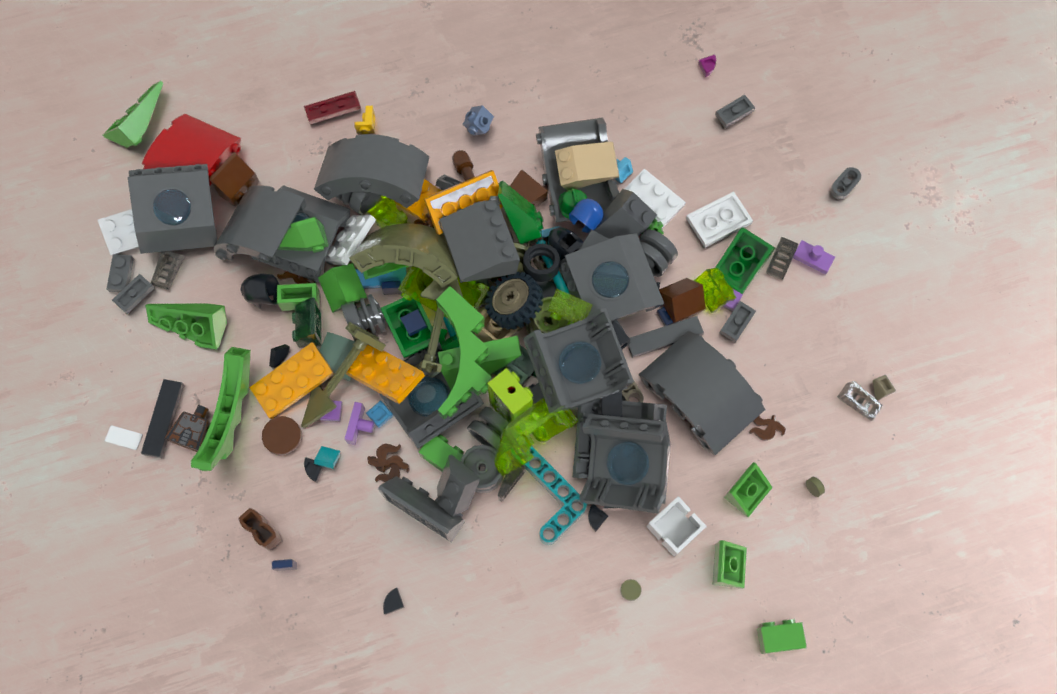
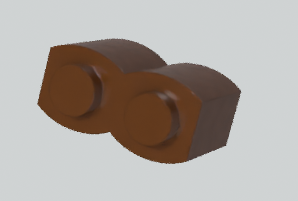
M249 508L239 517L241 526L252 533L254 540L260 546L272 550L282 541L280 534L269 526L265 517L256 510Z

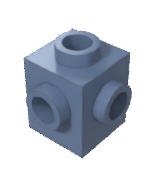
M483 105L471 107L470 111L465 115L462 125L472 135L485 134L490 129L494 116Z

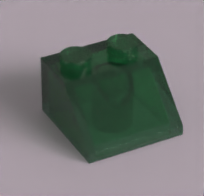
M313 297L295 305V312L292 313V321L295 324L292 338L299 348H304L311 342L315 343L317 347L322 346L321 309Z

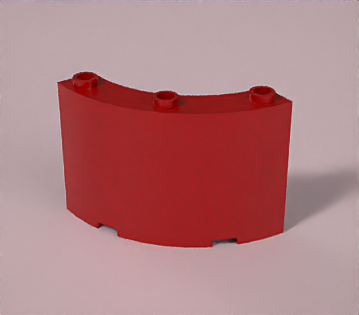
M183 114L171 122L172 126L168 130L164 128L150 146L141 164L144 165L143 169L207 164L210 178L234 152L237 155L239 154L241 138L190 115ZM164 190L157 195L154 201L155 208L184 221L190 215V200L179 190Z

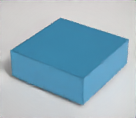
M381 400L366 412L367 416L375 422L378 428L394 416Z

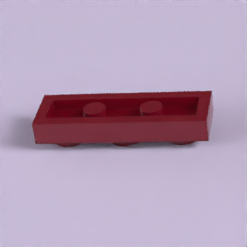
M352 91L306 105L304 108L311 125L360 110L361 106L356 92Z

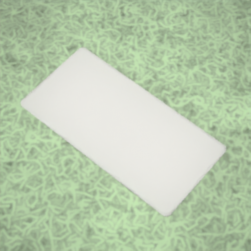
M111 425L105 442L137 450L142 434Z

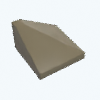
M886 375L873 380L876 401L896 391Z

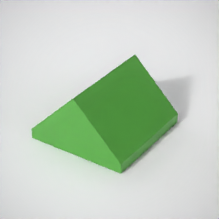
M353 263L333 267L318 277L332 313L341 310V305L351 301L354 303L360 302L362 297L367 299Z
M753 462L724 498L749 517L773 487L758 465Z
M720 540L715 544L712 585L745 588L747 547Z

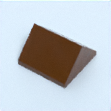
M685 278L659 289L664 302L663 306L673 323H677L706 309L703 285L691 279Z

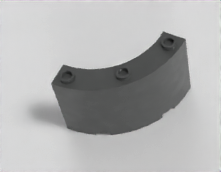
M603 117L538 127L539 133L536 134L537 144L541 145L545 174H542L543 185H547L551 203L549 205L550 216H554L556 222L569 221L570 219L562 215L558 202L559 196L567 190L560 184L555 151L575 145L608 142L606 122ZM612 179L578 188V190L586 194L588 199L598 202L603 209V214L619 194L616 182H613Z
M363 134L356 135L355 138H343L328 147L314 190L326 200L350 192L375 193L388 197L408 208L420 198L430 156L411 144L408 146L399 142V139L389 136Z
M256 185L249 187L214 246L215 256L222 260L228 259L232 261L234 258L233 254H246L257 257L264 263L271 262L275 264L276 258L274 255L298 211L303 212L307 206L305 198L282 190L281 193L276 192L270 186Z
M690 331L684 334L638 374L647 389L655 393L662 400L667 398L672 403L671 408L682 420L686 418L693 427L690 430L694 433L702 447L714 455L765 411L762 404L763 399L754 392L749 383L739 373L735 363L730 359H726L713 346L707 343L700 334H694Z

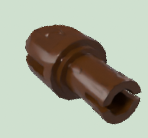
M463 150L456 151L452 156V161L457 173L462 174L465 181L474 178L475 176L472 171L474 165L468 153Z

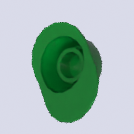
M574 188L562 193L558 198L562 215L569 219V214L580 200L588 198L586 194Z

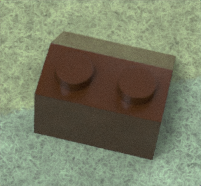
M235 152L209 178L218 195L234 207L239 204L245 191L251 186L258 185L259 182L256 173Z

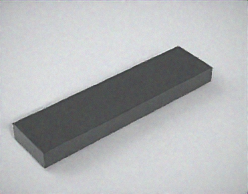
M695 316L630 337L631 343L628 345L632 358L671 346L688 331L703 335L704 331L698 317Z

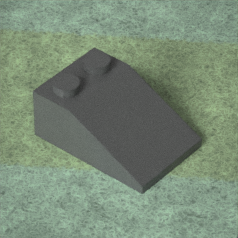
M622 189L604 212L601 223L594 231L608 239L635 233L639 236L649 227L657 214L634 192Z

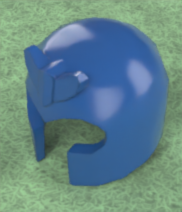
M582 199L570 212L569 219L573 225L580 220L585 224L582 232L590 233L591 230L594 231L601 223L604 216L603 209L593 199Z

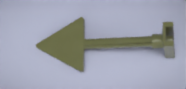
M455 279L443 288L434 280L420 294L423 298L436 301L451 286L463 297L458 279ZM438 306L427 354H425L424 360L415 366L419 370L429 373L430 378L439 374L442 368L441 364L435 363V354L444 313Z
M351 322L348 323L346 329L353 337L357 338L353 344L354 347L331 378L326 388L323 390L318 386L311 391L301 427H308L336 408L337 405L330 398V394L339 384L359 353L367 345L383 351L386 345L379 341L377 336Z

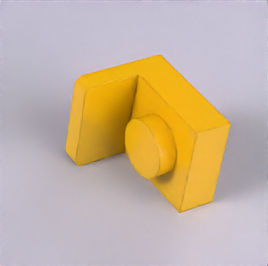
M373 105L365 106V113H362L363 122H354L357 134H375V112Z

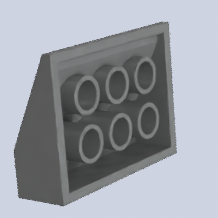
M497 199L477 202L440 219L439 222L460 283L516 274L520 258Z
M396 476L379 486L378 490L385 500L451 543L465 523L461 513L452 517L438 505V498L433 500L428 497L429 492L421 487L416 489L412 486L413 482L404 476L402 479Z

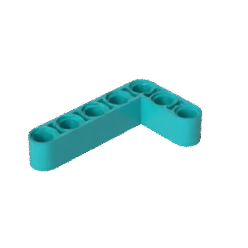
M519 439L513 444V456L563 506L540 529L539 537L541 542L545 545H552L584 514L587 504L581 503L580 494L526 440ZM519 446H524L527 451L524 454H519L516 452V449ZM538 460L541 465L538 468H532L530 462ZM546 474H552L555 479L552 482H546L543 477ZM560 488H565L569 494L562 497L557 491ZM579 502L582 504L583 509L575 511L572 508V504ZM558 517H567L568 524L560 525L557 521ZM551 530L554 533V537L549 540L545 539L543 532Z

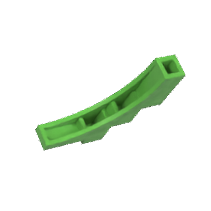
M451 286L436 299L437 306L447 316L455 330L461 354L455 385L448 398L438 409L439 415L444 420L448 416L452 417L457 412V406L461 402L465 403L470 399L472 391L477 396L481 393L485 394L488 391L487 383L492 380V377L477 364L478 362L480 364L483 363L488 357V347L474 335V333L478 334L484 328L485 318Z
M231 347L224 354L222 382L215 412L204 441L191 460V468L211 471L220 459H227L233 451L234 429L241 422L242 399L249 393L251 350Z

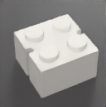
M679 496L646 526L658 540L661 538L664 540L662 542L663 546L674 557L707 527L695 513L689 518L686 517L691 509Z

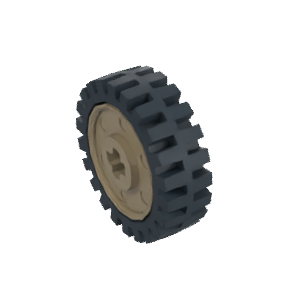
M516 272V274H510L508 277L502 276V281L497 280L495 282L497 285H492L490 288L492 292L487 293L488 298L485 299L487 304L485 308L488 315L500 327L508 330L510 328L515 330L517 326L522 328L524 327V322L528 325L531 322L530 318H536L535 312H540L539 306L543 305L542 299H544L543 291L538 283L524 272Z

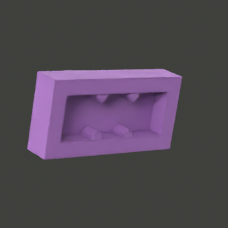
M801 240L792 258L826 275L835 256L825 252L820 245L813 246Z
M354 403L345 435L347 444H356L359 430L372 433L374 430V421L362 419L365 411L363 403Z

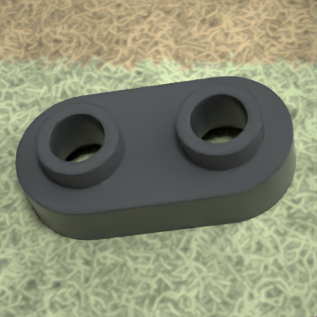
M854 167L845 169L831 186L832 196L837 199L846 198L861 179L860 171Z

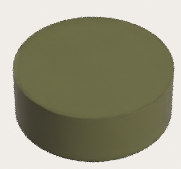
M811 477L806 480V487L813 496L819 497L825 493V487L818 478Z
M633 579L626 580L620 588L622 597L628 601L636 600L641 594L640 584Z

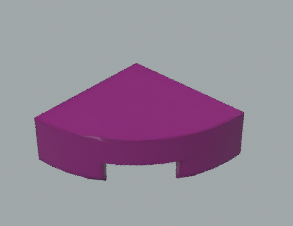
M715 54L698 61L705 77L709 76L715 69Z

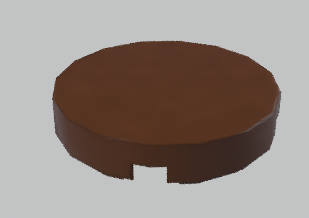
M278 416L271 419L262 431L264 447L278 456L290 454V452L299 447L302 440V431L299 425L292 418L286 416Z

